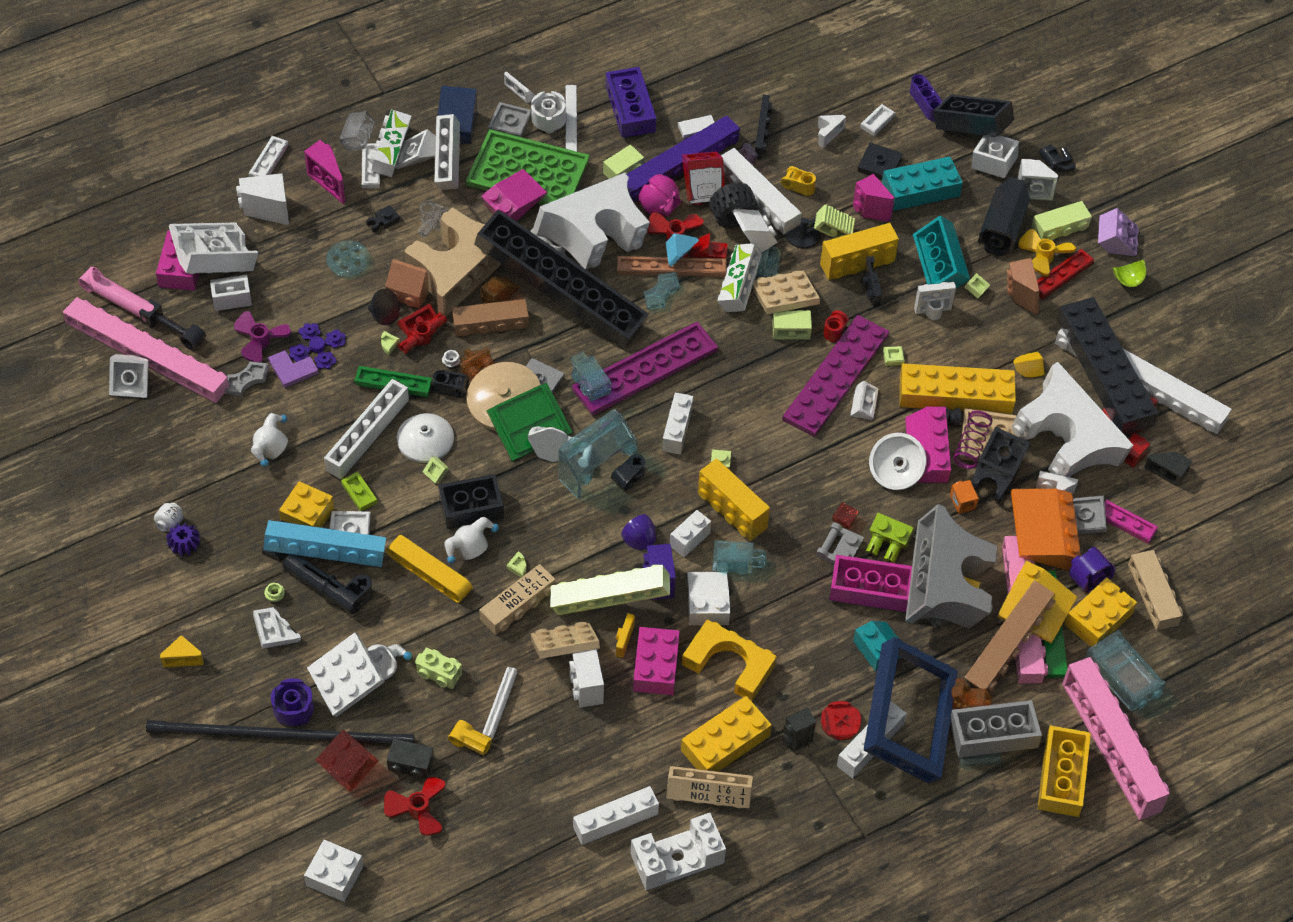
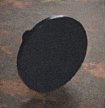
M805 217L802 218L799 226L785 233L786 240L797 248L805 249L815 246L821 237V232L814 229L816 218L811 220Z
M380 289L373 295L368 310L372 313L373 318L378 324L389 326L399 316L400 303L392 290Z

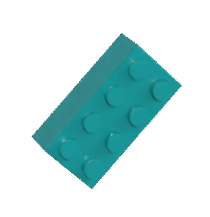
M950 156L885 170L882 178V184L894 196L893 211L959 197L963 184Z

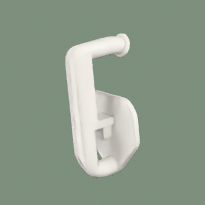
M538 426L531 428L529 431L528 440L539 458L556 462L560 460L565 447L583 453L582 457L578 459V464L583 468L588 466L592 453V446L590 444L567 436L565 432L553 427L545 428Z

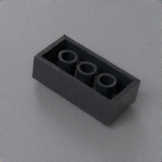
M950 94L933 110L936 129L997 137L1014 121L1012 101Z

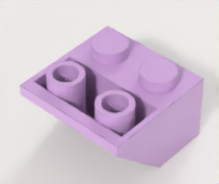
M1116 208L1100 215L1098 244L1108 253L1136 256L1139 228L1125 213Z

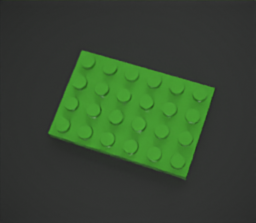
M489 129L466 179V186L488 191L495 184L524 169L547 192V195L536 203L545 205L577 191L590 160V155Z

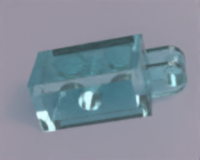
M580 352L570 357L573 364L572 378L575 382L579 383L584 396H587L590 401H594L611 393V381L593 355L587 357L584 352Z
M714 540L712 571L723 573L737 572L739 574L752 573V567L762 568L766 566L767 553L764 550L753 549V543Z

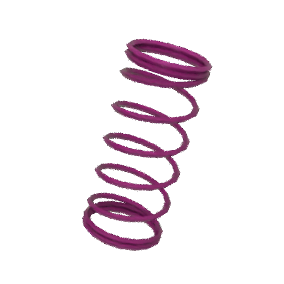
M976 410L969 414L967 425L964 428L958 449L953 457L954 462L961 468L973 469L977 466L978 461L976 458H979L981 455L978 450L983 449L982 442L986 441L985 434L989 433L988 427L993 423L992 417L986 412ZM981 416L987 418L990 424L976 423L971 417ZM974 424L981 428H987V432L980 433L975 431L970 425ZM969 426L972 431H966V427ZM975 432L984 436L985 439L978 441L969 437L967 433ZM966 434L969 439H963V435ZM972 440L981 444L982 447L974 449L966 445L964 441ZM961 442L967 447H960ZM970 448L978 452L979 455L974 457L970 453L962 452L961 449ZM957 455H965L975 461V465L963 463Z

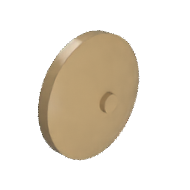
M500 362L484 368L473 378L467 391V404L472 417L481 426L496 431L486 410L541 385L539 379L529 368L514 362Z

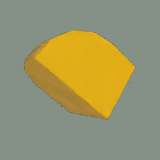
M1039 352L1021 355L1014 360L1015 369L1022 376L1038 377L1045 375L1043 357Z

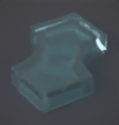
M676 272L659 274L657 284L652 289L644 291L647 310L665 307L667 297L679 291L680 286Z

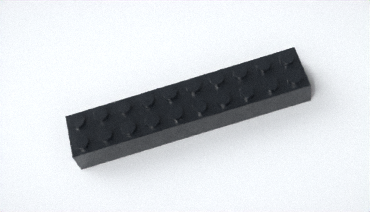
M499 209L477 233L475 246L623 349L628 346L644 326L649 313Z

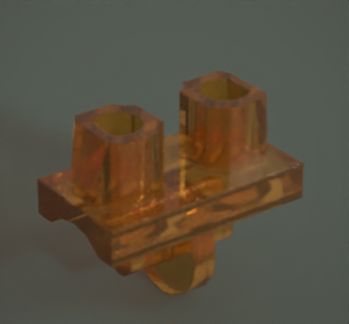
M486 346L480 351L477 349L473 352L470 349L464 350L465 357L461 358L462 362L459 363L461 367L460 373L468 375L473 380L480 372L478 368L481 366L486 368L494 364L490 356V349Z

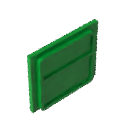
M547 383L534 387L486 410L511 461L534 452L528 440L529 431L533 427H553L565 432L567 436L572 434Z

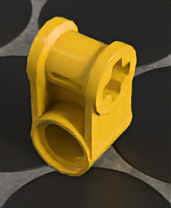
M791 166L787 169L786 176L781 179V185L787 190L810 196L815 192L816 177L811 172Z

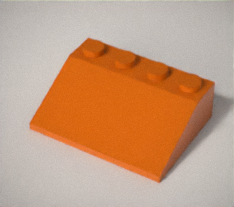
M1059 489L1011 490L1019 557L1069 570L1073 566L1071 561L1076 556H1081L1072 493Z

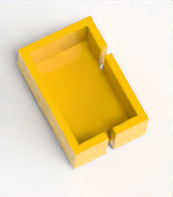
M1106 578L1068 613L1064 625L1095 650L1106 640L1107 636H1110L1133 614L1137 602L1124 591L1120 593V588Z

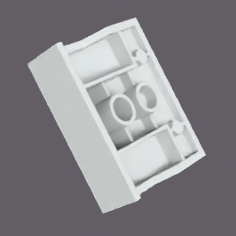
M237 223L169 224L179 263L186 273H228L254 270L258 252L247 250L245 234Z

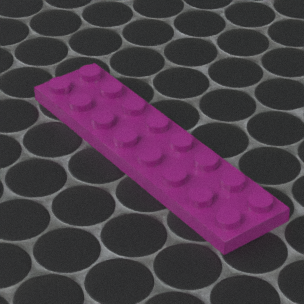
M857 315L784 413L782 421L815 437L887 339L889 331Z
M695 322L572 385V390L593 416L717 352L718 346L702 326Z

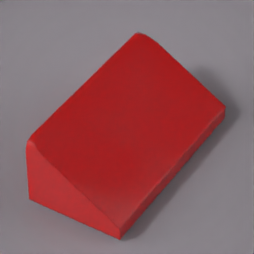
M428 304L396 323L405 335L409 337L410 333L414 331V326L417 322L429 321L436 316V313L431 304Z

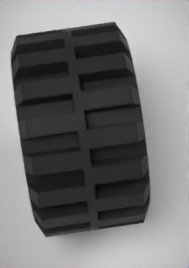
M742 182L727 184L719 188L717 192H714L709 202L718 225L723 228L729 227V229L740 227L733 213L734 209L759 210L751 187Z

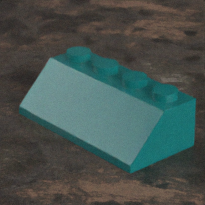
M940 215L913 234L927 284L954 282L957 289L970 280L956 230L951 221Z

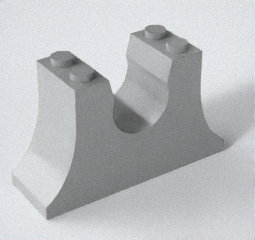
M937 504L918 520L905 621L913 624L915 621L923 618H940L970 629L991 613L992 596L982 589L971 586L964 577L976 578L991 565H994L998 558L996 554L997 545L965 531L952 519L946 508L940 504Z

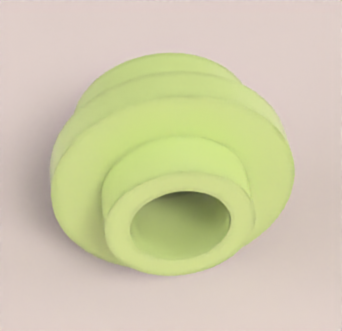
M270 583L264 592L266 599L271 602L280 601L285 595L284 588L279 583Z

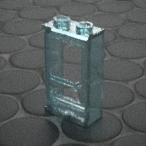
M1117 630L1090 647L1085 659L1091 657L1093 662L1098 665L1102 678L1108 682L1109 687L1132 712L1137 708L1142 709L1152 698H1159L1164 692L1163 689L1166 682L1162 681L1121 635V631Z

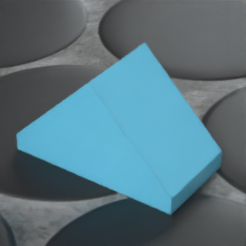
M674 233L666 242L668 264L672 267L699 240L695 237Z

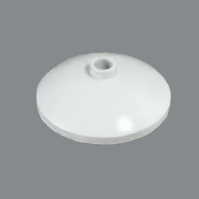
M423 413L414 415L404 421L397 432V445L401 453L408 459L419 463H428L431 457L443 458L449 453L454 443V432L451 425L444 418L435 414Z
M891 433L882 437L874 445L869 458L870 470L875 480L882 486L892 490H903L915 485L923 476L927 464L926 453L921 443L913 436L905 433ZM903 460V465L899 467L897 465L898 461Z

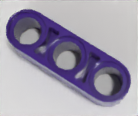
M916 74L911 79L909 92L926 118L930 121H935L933 110L942 103V100L926 77Z

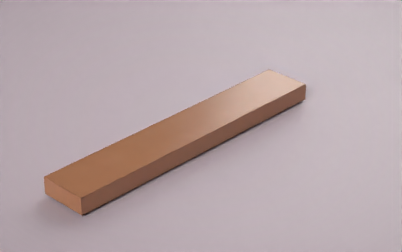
M618 256L617 274L726 277V259L681 258L671 267L668 264V257Z

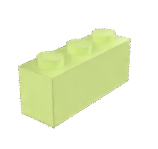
M1080 201L1035 215L1032 229L1037 232L1040 239L1054 240L1055 238L1068 236L1071 233L1089 228L1092 216L1084 203Z

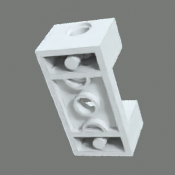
M711 813L690 819L689 831L655 842L651 833L631 840V856L645 890L721 865L725 862L726 848ZM680 853L684 858L676 861L672 858V855Z

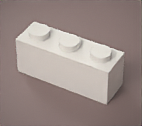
M681 393L674 394L663 436L662 451L681 455L693 409V396Z

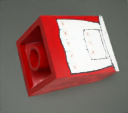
M718 152L682 155L687 200L692 205H702L703 202H710L714 192L725 186L723 157Z

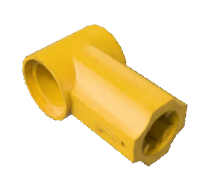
M458 720L448 736V740L453 745L460 748L465 746L483 756L488 752L492 743V738L474 730L469 723L463 720Z

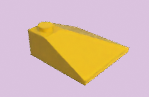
M1026 561L997 617L1006 620L1035 580L1055 593L1056 598L1054 600L1056 603L1050 611L1047 610L1044 613L1043 617L1045 618L1039 627L1035 626L1031 633L1052 643L1077 596L1045 569Z

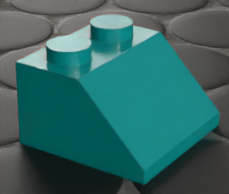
M870 621L855 629L853 642L874 671H877L882 643L893 637H898L887 622Z

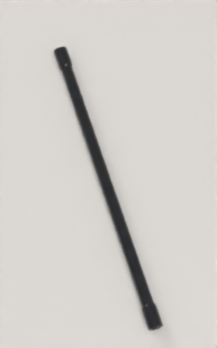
M147 720L146 732L150 733L169 732L392 744L393 739L411 743L415 742V734H380L194 724Z

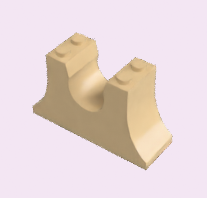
M453 207L441 216L442 241L451 250L436 251L430 248L428 244L416 240L404 251L405 263L427 270L429 291L438 304V313L441 312L445 317L452 312L453 307H457L501 265L500 262L474 245L477 233L485 224L468 218Z

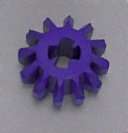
M186 522L183 526L177 524L176 529L170 528V533L166 536L167 546L173 554L179 552L181 557L184 553L190 556V551H196L197 546L200 545V534L193 525L188 527Z

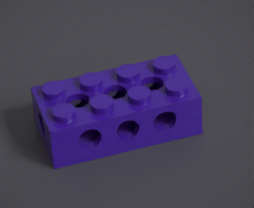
M640 67L606 72L605 87L621 138L656 132V116Z

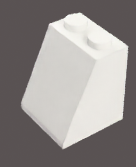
M283 174L239 178L240 186H236L237 196L240 197L238 198L239 208H243L245 216L285 225L289 224Z

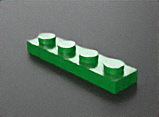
M364 366L358 367L354 380L355 385L383 390L394 379L408 387V394L423 397L429 396L432 386V378Z

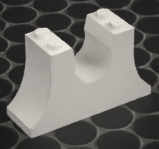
M623 173L540 206L533 227V233L536 236L550 239L564 247L586 270L600 264L608 241L606 235L612 237L617 245L626 252L634 249L637 250L643 244V239L650 222L630 198L627 188L629 177Z
M1058 362L1052 365L1043 382V393L1020 409L1011 426L1014 434L1024 440L1034 438L1042 431L1058 433L1064 439L1065 444L1058 451L1048 470L1052 474L1071 477L1078 471L1093 465L1110 464L1119 466L1124 462L1134 446Z

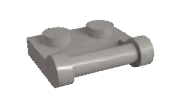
M832 523L830 533L822 547L818 548L816 556L833 565L835 564L836 555L855 557L863 543L864 537L843 528L838 523ZM838 535L842 538L834 553L831 554L828 550Z

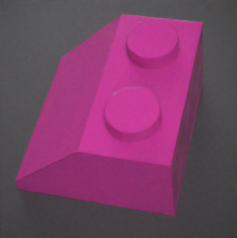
M872 174L856 182L853 200L854 210L859 212L864 218L886 222L891 221L894 196L878 178Z

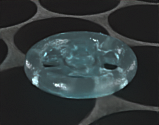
M351 240L336 243L328 250L326 255V263L329 269L341 276H354L366 269L370 261L367 248L361 243ZM348 248V250H345L343 252H341L340 249ZM358 250L361 253L359 255H356L354 251ZM339 256V261H334L333 257ZM357 260L361 262L358 266L354 265ZM341 265L348 266L347 269H343L340 267Z

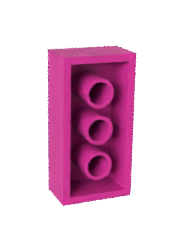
M836 555L829 600L907 612L912 566Z

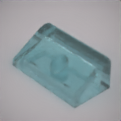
M772 246L761 253L762 257L756 277L767 278L777 275L781 250Z

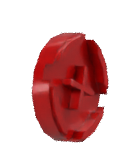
M845 701L830 703L821 715L823 731L828 736L837 740L851 739L858 733L861 727L862 718L859 710L851 706V703Z

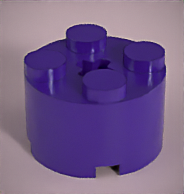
M1092 547L1087 553L1082 556H1076L1071 561L1073 566L1070 569L1069 575L1085 593H1090L1104 579L1108 577L1112 579L1116 568L1100 550Z
M295 678L285 679L272 690L271 703L273 713L279 724L298 726L310 721V717L314 712L313 696L310 687L302 680Z

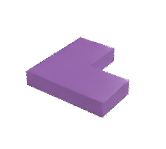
M285 350L268 357L269 363L284 388L319 374L311 357L292 363Z

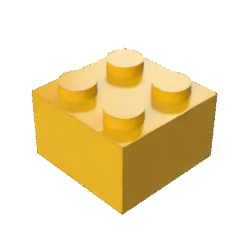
M299 481L279 509L280 520L292 524L322 528L331 515V511L335 509L333 496Z

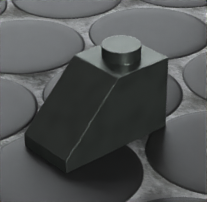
M1177 452L1153 454L1148 456L1144 468L1178 487L1188 473L1192 461Z

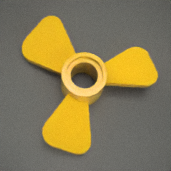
M1034 229L1028 230L1021 237L1018 244L1020 249L1036 252V257L1032 260L1034 271L1043 276H1049V264L1054 260V253H1072L1076 251V247L1072 243H1063L1055 246V243L1050 239H1040Z

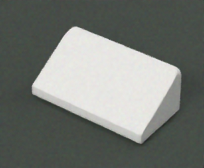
M508 72L504 73L505 85L526 103H530L535 94Z
M866 381L859 383L855 387L851 416L873 420L879 389Z

